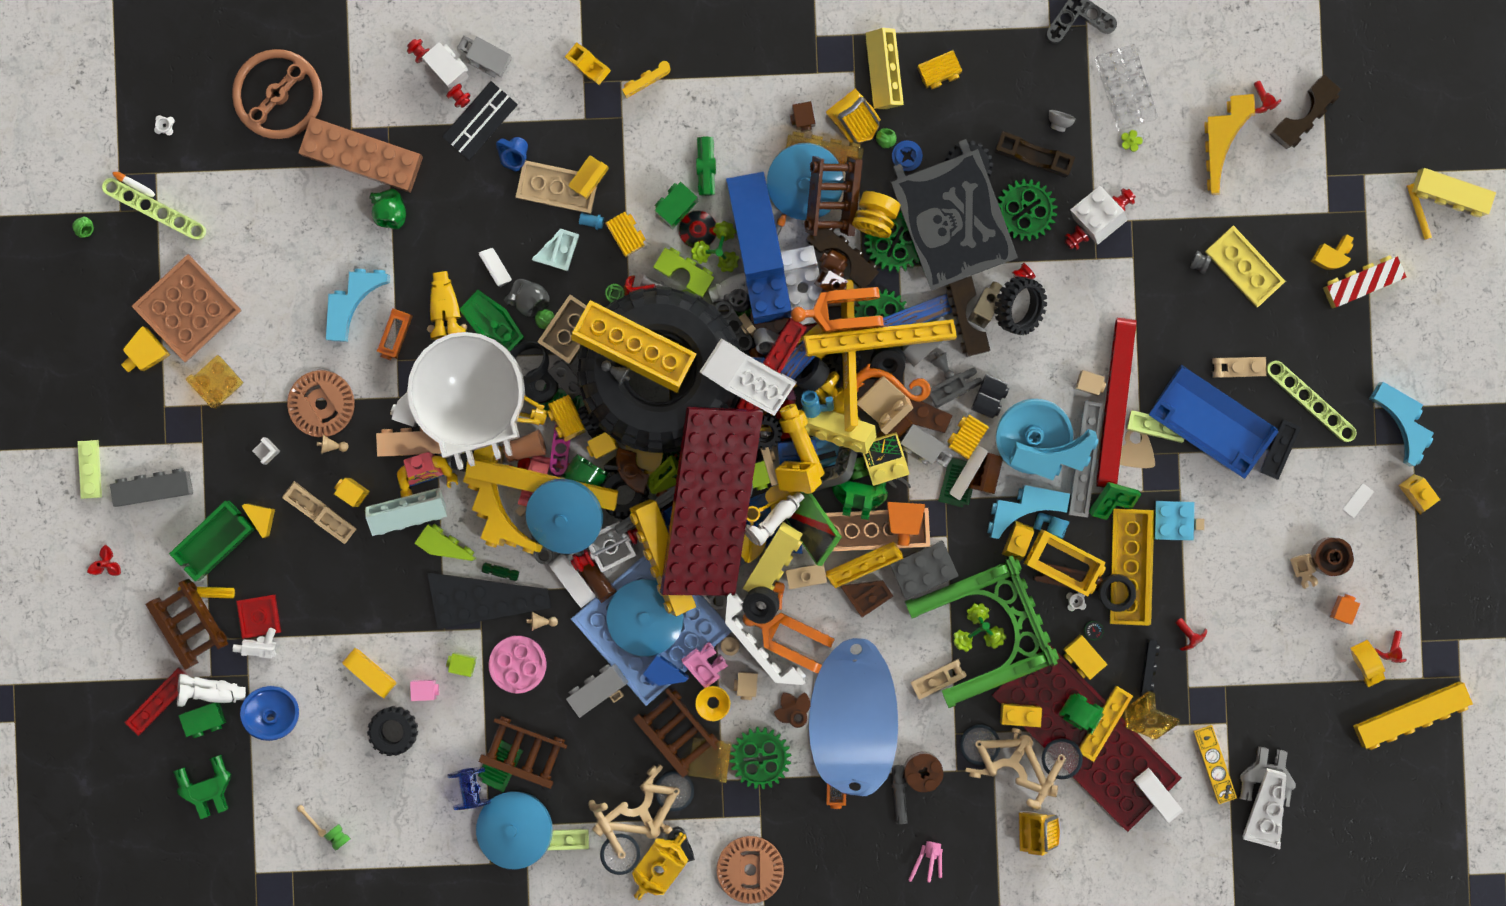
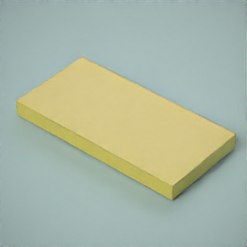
M1234 225L1205 251L1207 255L1211 256V260L1256 308L1286 282Z

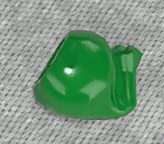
M392 188L380 193L371 192L370 199L373 204L371 215L375 224L384 228H401L405 222L406 209L399 192Z

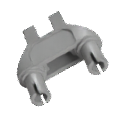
M1258 746L1256 762L1240 775L1242 788L1239 799L1252 801L1253 786L1256 782L1262 783L1268 768L1286 774L1283 806L1290 807L1291 792L1296 788V784L1285 768L1287 752L1277 749L1274 764H1268L1269 749Z

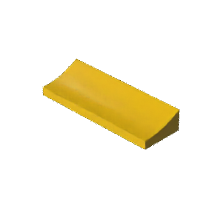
M591 300L571 336V340L626 368H630V370L676 393L696 357L695 352Z
M1113 510L1112 574L1126 576L1135 586L1136 598L1133 605L1122 612L1110 610V624L1151 625L1155 510ZM1121 582L1111 583V603H1123L1128 597L1127 586Z

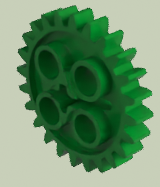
M1022 179L1021 185H1019L1016 180L1014 187L1010 184L1007 185L1009 191L1004 189L1001 191L1004 197L998 196L997 198L1001 201L998 205L1008 232L1013 233L1012 239L1019 235L1020 241L1023 240L1024 236H1026L1028 242L1031 240V236L1037 240L1038 233L1044 236L1045 232L1043 229L1050 231L1051 228L1048 224L1055 223L1051 217L1057 216V213H1054L1053 210L1057 209L1058 206L1052 205L1056 198L1050 199L1049 196L1052 194V191L1046 193L1047 186L1045 185L1040 188V181L1033 185V179L1028 184H1026L1025 179ZM1030 192L1033 195V201H1026L1024 193ZM1040 200L1039 204L1029 210V214L1024 213L1015 221L1012 220L1014 216L1024 209L1023 206L1027 208L1035 201ZM1010 203L1016 204L1018 207L1017 212H1010L1008 205ZM1036 208H1042L1044 210L1043 217L1036 216ZM1020 219H1026L1029 222L1028 228H1022L1019 225Z
M900 211L896 219L892 220L896 231L891 233L890 237L880 238L869 234L865 235V239L869 241L865 242L864 246L870 247L866 250V254L872 253L869 260L876 259L875 265L882 264V271L888 267L889 273H891L893 268H895L897 273H899L900 268L906 272L907 265L914 268L913 261L916 263L920 262L913 241L908 242L903 239L905 234L910 233L905 219L902 217V211ZM903 227L904 229L899 236L898 243H896L891 256L887 257L892 247V241L896 239L899 229ZM879 243H886L888 248L880 250L877 245ZM903 251L905 257L897 258L895 252Z
M884 289L882 294L879 290V299L856 301L859 306H854L856 311L854 317H869L866 314L868 306H872L875 309L873 316H880L881 314V316L886 317L888 316L885 312L887 304L893 306L894 311L892 314L907 309L904 308L907 302H900L901 295L894 297L895 291L888 295L887 289Z
M757 726L756 732L749 728L748 735L742 732L743 739L736 738L739 743L738 745L732 744L736 751H730V754L735 756V758L729 760L731 763H735L731 770H738L735 777L741 775L740 782L742 783L747 780V787L754 783L755 789H757L758 784H761L762 789H765V784L768 783L772 788V781L779 784L778 777L785 778L782 772H789L786 765L791 764V761L787 760V758L792 755L791 753H786L790 746L783 745L786 739L779 740L781 733H778L776 736L773 735L774 729L768 733L766 727H764L763 731H760ZM771 742L774 744L775 748L772 752L764 750L766 743ZM746 745H754L756 748L753 754L746 753L744 750ZM758 753H762V756L778 755L777 758H764L763 762H759L758 759L743 760L746 757H758ZM771 761L776 764L777 767L774 771L766 769L765 766L768 762ZM755 764L757 771L749 773L746 769L747 765Z

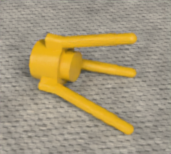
M524 395V400L535 406L536 409L532 408L530 414L520 412L519 416L529 419L518 418L516 422L544 425L547 417V410H544V405L538 404Z

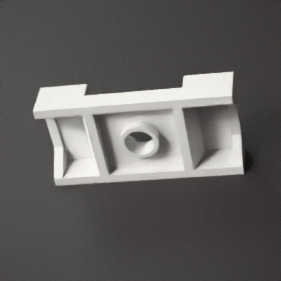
M811 245L781 252L791 309L795 307H802L804 310L813 309L822 291V288L814 284L820 274L814 246ZM805 283L809 286L806 293L798 291L800 284ZM807 317L799 323L809 325L817 322L813 317Z

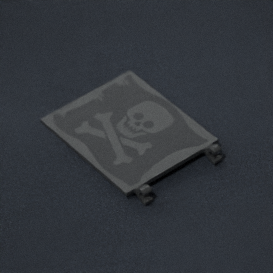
M967 139L958 142L963 153L961 156L908 176H905L901 164L893 167L897 180L892 181L891 184L896 198L901 205L902 214L931 291L1018 258L979 150L970 151Z

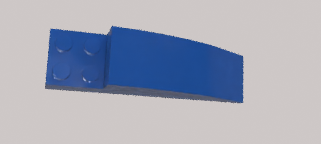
M764 171L727 178L726 181L754 324L790 318L792 309Z

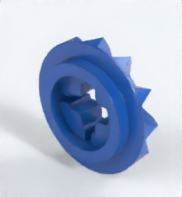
M908 140L898 143L892 152L893 163L895 166L901 164L903 171H913L916 169L923 157L919 145ZM912 149L913 151L910 156L912 160L907 159L902 162L904 157L902 152L908 153Z

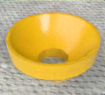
M708 686L699 692L695 704L697 712L702 718L708 721H718L727 715L731 703L729 695L724 689L718 686ZM710 697H716L719 700V705L716 708L708 706L707 701Z

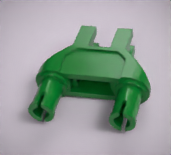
M847 481L832 486L834 495L844 505L842 515L850 516L852 507L862 509L861 519L869 520L870 511L884 503L888 496V492L885 489L887 482L872 486Z
M221 755L209 759L215 773L211 779L192 785L189 782L185 767L173 771L179 786L177 794L196 806L200 819L211 815L207 800H214L218 813L229 809L224 793L230 781L231 773L226 771Z

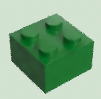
M681 181L678 185L674 183L668 190L669 195L665 199L661 197L654 205L656 215L671 229H674L698 203V197Z

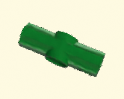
M709 136L697 137L698 158H696L699 196L715 195L716 158L714 157V139Z

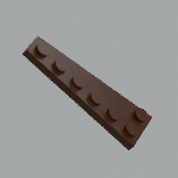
M869 378L862 382L865 385L859 387L857 401L873 386L876 380ZM910 399L913 409L906 416L914 425L942 433L946 432L953 415L938 408L936 409L922 401L917 402ZM857 405V410L864 411L861 407Z

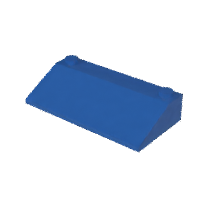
M1180 365L1149 413V416L1244 479L1278 434L1276 427L1183 365Z

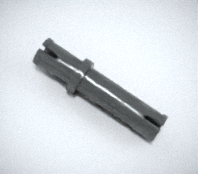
M893 765V783H891V788H893L896 824L908 823L905 787L907 786L904 781V765Z

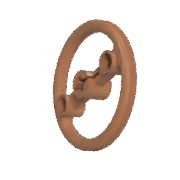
M282 49L266 50L248 59L239 69L232 88L233 105L240 120L254 133L271 139L289 138L304 131L308 127L311 117L316 118L322 102L321 82L314 68L300 55ZM283 58L293 61V64L288 67L287 75L279 84L273 83L269 85L266 89L267 97L258 107L252 108L249 114H247L242 104L241 89L249 71L260 62L268 59ZM299 68L301 70L300 75L293 77V70ZM307 74L313 86V101L305 118L295 126L284 130L263 128L261 124L266 122L267 114L275 105L284 104L288 100L289 89L297 81L303 80ZM274 92H279L280 97L275 96ZM257 111L262 112V117L259 120L254 119V114Z

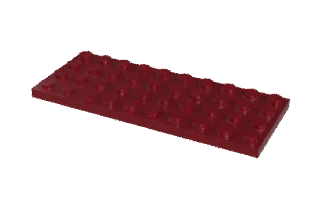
M687 407L660 589L662 595L728 596L730 593L732 596L735 595L762 424V410Z
M1039 647L1038 651L1036 652V654L1042 652L1041 649H1040V647ZM1059 653L1057 665L1053 667L1051 665L1005 683L992 694L1000 704L1042 707L1041 727H1023L1043 748L1051 741L1060 738L1069 739L1079 747L1087 734L1086 729L1083 728L1081 731L1063 719L1065 716L1060 717L1058 715L1070 695L1079 693L1088 699L1087 703L1097 704L1102 708L1106 703ZM1120 717L1095 761L1093 762L1082 755V766L1078 773L1073 776L1127 832L1154 807L1134 782L1137 776L1149 768L1168 792L1182 779L1122 717ZM1059 742L1053 744L1047 752L1055 760H1057L1060 754L1066 757L1063 768L1069 774L1078 766L1079 755L1071 744Z

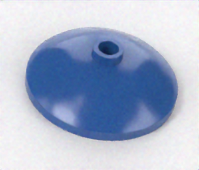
M276 686L262 687L250 693L244 700L240 711L241 722L245 730L257 739L264 741L278 740L288 735L295 728L299 719V706L294 696L287 690ZM268 717L274 718L272 721L267 720Z

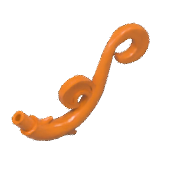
M867 364L864 369L856 373L857 392L859 387L865 385L862 382L866 379L881 378L883 376L909 399L917 402L928 398L931 391L930 384L925 379L917 378L909 384V388L912 389L915 386H920L922 392L919 395H912L895 376L881 369L870 368V364Z

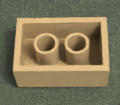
M572 295L567 297L538 340L539 344L570 365L578 355L581 345L571 340L572 332L586 308L584 303Z

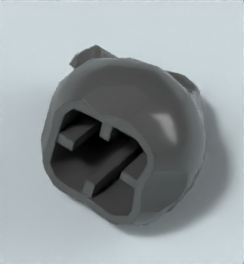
M518 279L514 282L510 293L505 297L504 301L507 305H516V309L521 314L534 317L538 311L543 310L549 305L550 298L545 288L541 285L525 279Z

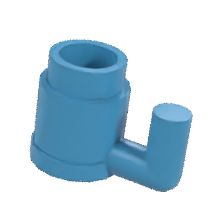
M805 391L801 398L802 410L807 418H815L820 412L834 410L833 398L830 396L826 397V404H820L816 392Z
M1044 513L1037 515L1034 529L1041 530L1044 521L1049 523L1047 532L1060 539L1064 538L1069 521Z

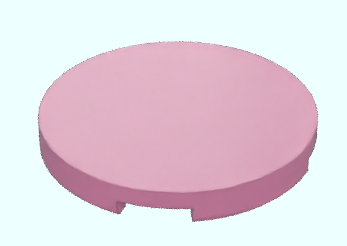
M511 636L500 641L494 647L489 659V672L495 684L501 689L515 694L525 693L534 689L542 681L547 667L546 657L540 645L525 636Z

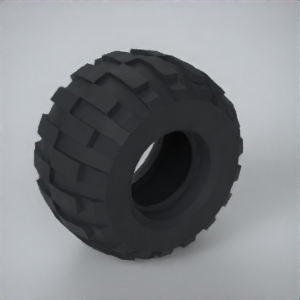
M672 287L642 288L629 292L628 295L618 300L615 299L605 307L661 336L677 340L685 348L696 353V357L692 362L693 372L691 381L686 390L678 397L666 402H652L642 398L632 389L627 380L619 385L610 371L602 370L601 364L607 360L611 362L613 367H626L580 345L577 372L578 387L589 414L609 436L633 449L653 453L678 452L681 450L687 407L734 409L739 396L700 373V370L720 339L734 345L739 350L740 347L737 337L722 314L713 305L688 291L672 289Z

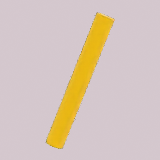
M1414 183L1407 185L1424 240L1430 239L1432 236L1419 197L1416 196L1417 193L1412 192Z

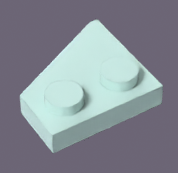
M560 229L532 260L568 271L579 234Z

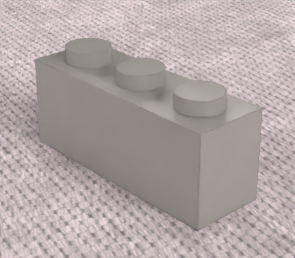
M607 664L599 670L601 674L597 677L592 675L584 681L586 685L581 688L576 686L568 692L570 696L566 700L579 718L628 683V680L616 664H613L611 667Z

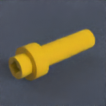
M790 404L781 408L782 418L779 420L783 432L790 434L801 462L817 463L820 477H822L825 472L805 425L808 423L804 411L798 410L796 404Z

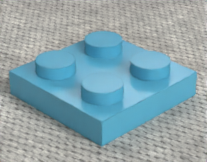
M1155 501L1154 539L1194 540L1195 502Z

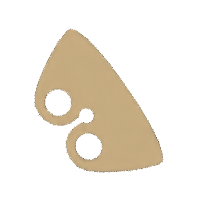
M1103 426L1101 427V430H1100V437H1099V444H1098V451H1097V458H1096V459H1099L1100 445H1101V436H1102V428H1103ZM1128 430L1125 434L1126 444L1122 446L1120 465L1135 468L1154 467L1155 458L1148 435L1140 433L1142 435L1141 442L1134 444L1130 440V435L1134 431Z

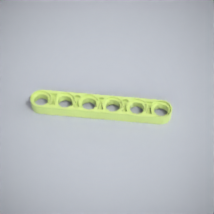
M108 178L102 184L103 192L194 240L204 238L206 229L197 221L115 179ZM110 182H114L117 185L116 190L112 193L107 190V185ZM125 192H133L134 197L131 201H125ZM143 200L150 201L151 206L148 210L141 208ZM161 208H165L168 213L164 219L158 217V211ZM178 217H182L185 222L181 228H177L174 223ZM199 226L202 232L199 236L195 237L192 235V228Z
M1280 361L1268 363L1266 374L1343 442L1355 439L1356 429ZM1273 364H1277L1280 367L1278 375H1273L1270 371V367ZM1287 377L1294 379L1295 383L1291 388L1286 387L1284 383ZM1303 389L1309 393V397L1305 401L1299 398V392ZM1316 402H1320L1323 405L1321 413H1316L1313 410ZM1330 415L1337 417L1338 421L1335 426L1328 424L1327 420ZM1344 428H1349L1352 431V435L1348 439L1342 436Z

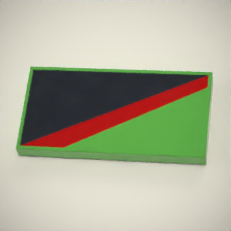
M800 492L804 499L799 503V508L786 520L791 527L803 534L800 541H802L803 546L815 564L822 566L842 537L813 494Z

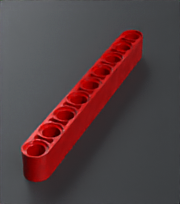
M1117 317L1115 321L1096 478L1097 487L1105 488L1108 482L1118 483L1136 333L1135 319Z

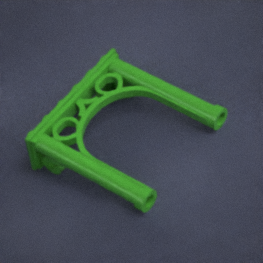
M1013 555L1003 564L914 600L911 598L905 601L909 614L913 619L963 597L983 595L999 603L1011 619L1015 641L1009 659L1001 667L951 688L941 690L948 708L956 706L958 702L1047 666L1051 665L1053 667L1058 664V653L1055 648L1052 649L1048 645L1051 642L1047 632L1042 631L1040 626L1043 624L1039 613L1035 614L1033 609L1036 606L1032 596L1028 597L1027 583L1024 578L1021 579L1019 576V571L1022 569L1018 559L1013 558ZM997 583V585L995 586L994 594L985 590H980L984 587ZM1007 584L1011 587L1013 592L1012 599L1003 600L998 597L1001 585ZM1018 594L1024 611H1017L1013 606L1010 608L1007 604H1012ZM1015 616H1019V617H1020L1019 620H1018V623H1017V620H1016V617H1015ZM1026 618H1028L1034 634L1027 631L1020 634L1019 630H1022V623ZM1029 636L1033 639L1035 648L1032 652H1025L1019 647L1022 637ZM1039 647H1040V649H1041L1042 652L1036 654V652L1038 651V649H1039ZM1017 652L1028 657L1011 664Z

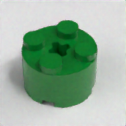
M576 454L562 477L600 486L608 473Z
M1079 693L1070 695L1058 715L1060 717L1065 716L1063 718L1065 721L1081 731L1083 728L1086 729L1087 734L1092 735L1104 716L1102 713L1104 709L1097 704L1087 703L1088 699Z

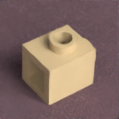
M738 672V680L734 679L733 691H737V696H741L742 700H752V697H756L758 673Z

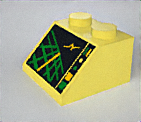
M897 432L876 438L867 454L863 453L873 486L910 474Z

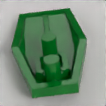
M479 290L459 309L477 334H482L496 340L508 349L509 352L524 339L523 334L507 309Z

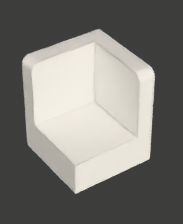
M263 437L261 439L262 442L252 451L261 460L260 462L263 465H267L280 450L268 438Z

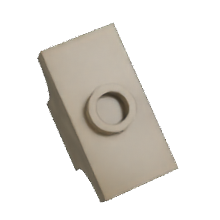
M824 564L822 566L809 565L786 570L789 589L827 583Z

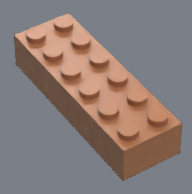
M313 117L310 118L299 150L300 155L409 193L412 191L423 156L419 153Z

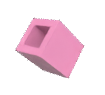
M436 679L413 680L410 682L411 701L437 699L436 695H439L440 690L439 684H436Z

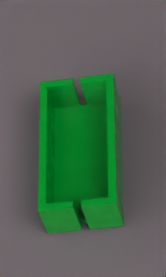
M224 501L178 544L169 555L180 566H186L184 571L195 582L201 581L256 528L245 516H239L241 512L231 501Z

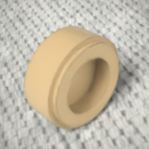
M727 636L722 640L721 650L724 654L732 656L739 651L740 644L737 638Z

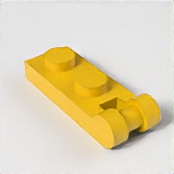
M662 61L656 70L652 72L648 70L641 74V78L637 81L631 80L624 84L625 88L622 91L626 99L667 76L671 70L669 63Z

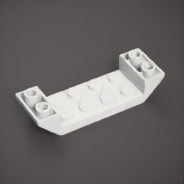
M720 339L700 370V373L726 390L774 416L796 384V381L783 373H778L723 339Z
M730 593L727 596L725 624L775 683L805 684L804 678L806 676L799 666L795 668L792 665L780 675L782 671L775 662L772 664L769 662L767 652L762 647L758 649L755 645L756 639L750 632L746 634L742 630L744 625L738 618H732L743 609L741 605L743 600L737 593L734 596Z

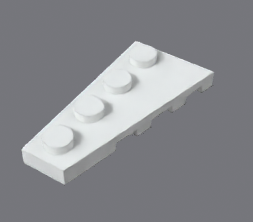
M1266 769L1242 835L1244 840L1280 849L1284 811L1283 803L1286 788L1285 773Z

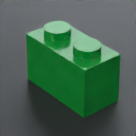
M215 702L179 715L186 737L192 735L193 739L204 735L203 731L210 729L213 732L222 729L221 725L226 723L220 703Z

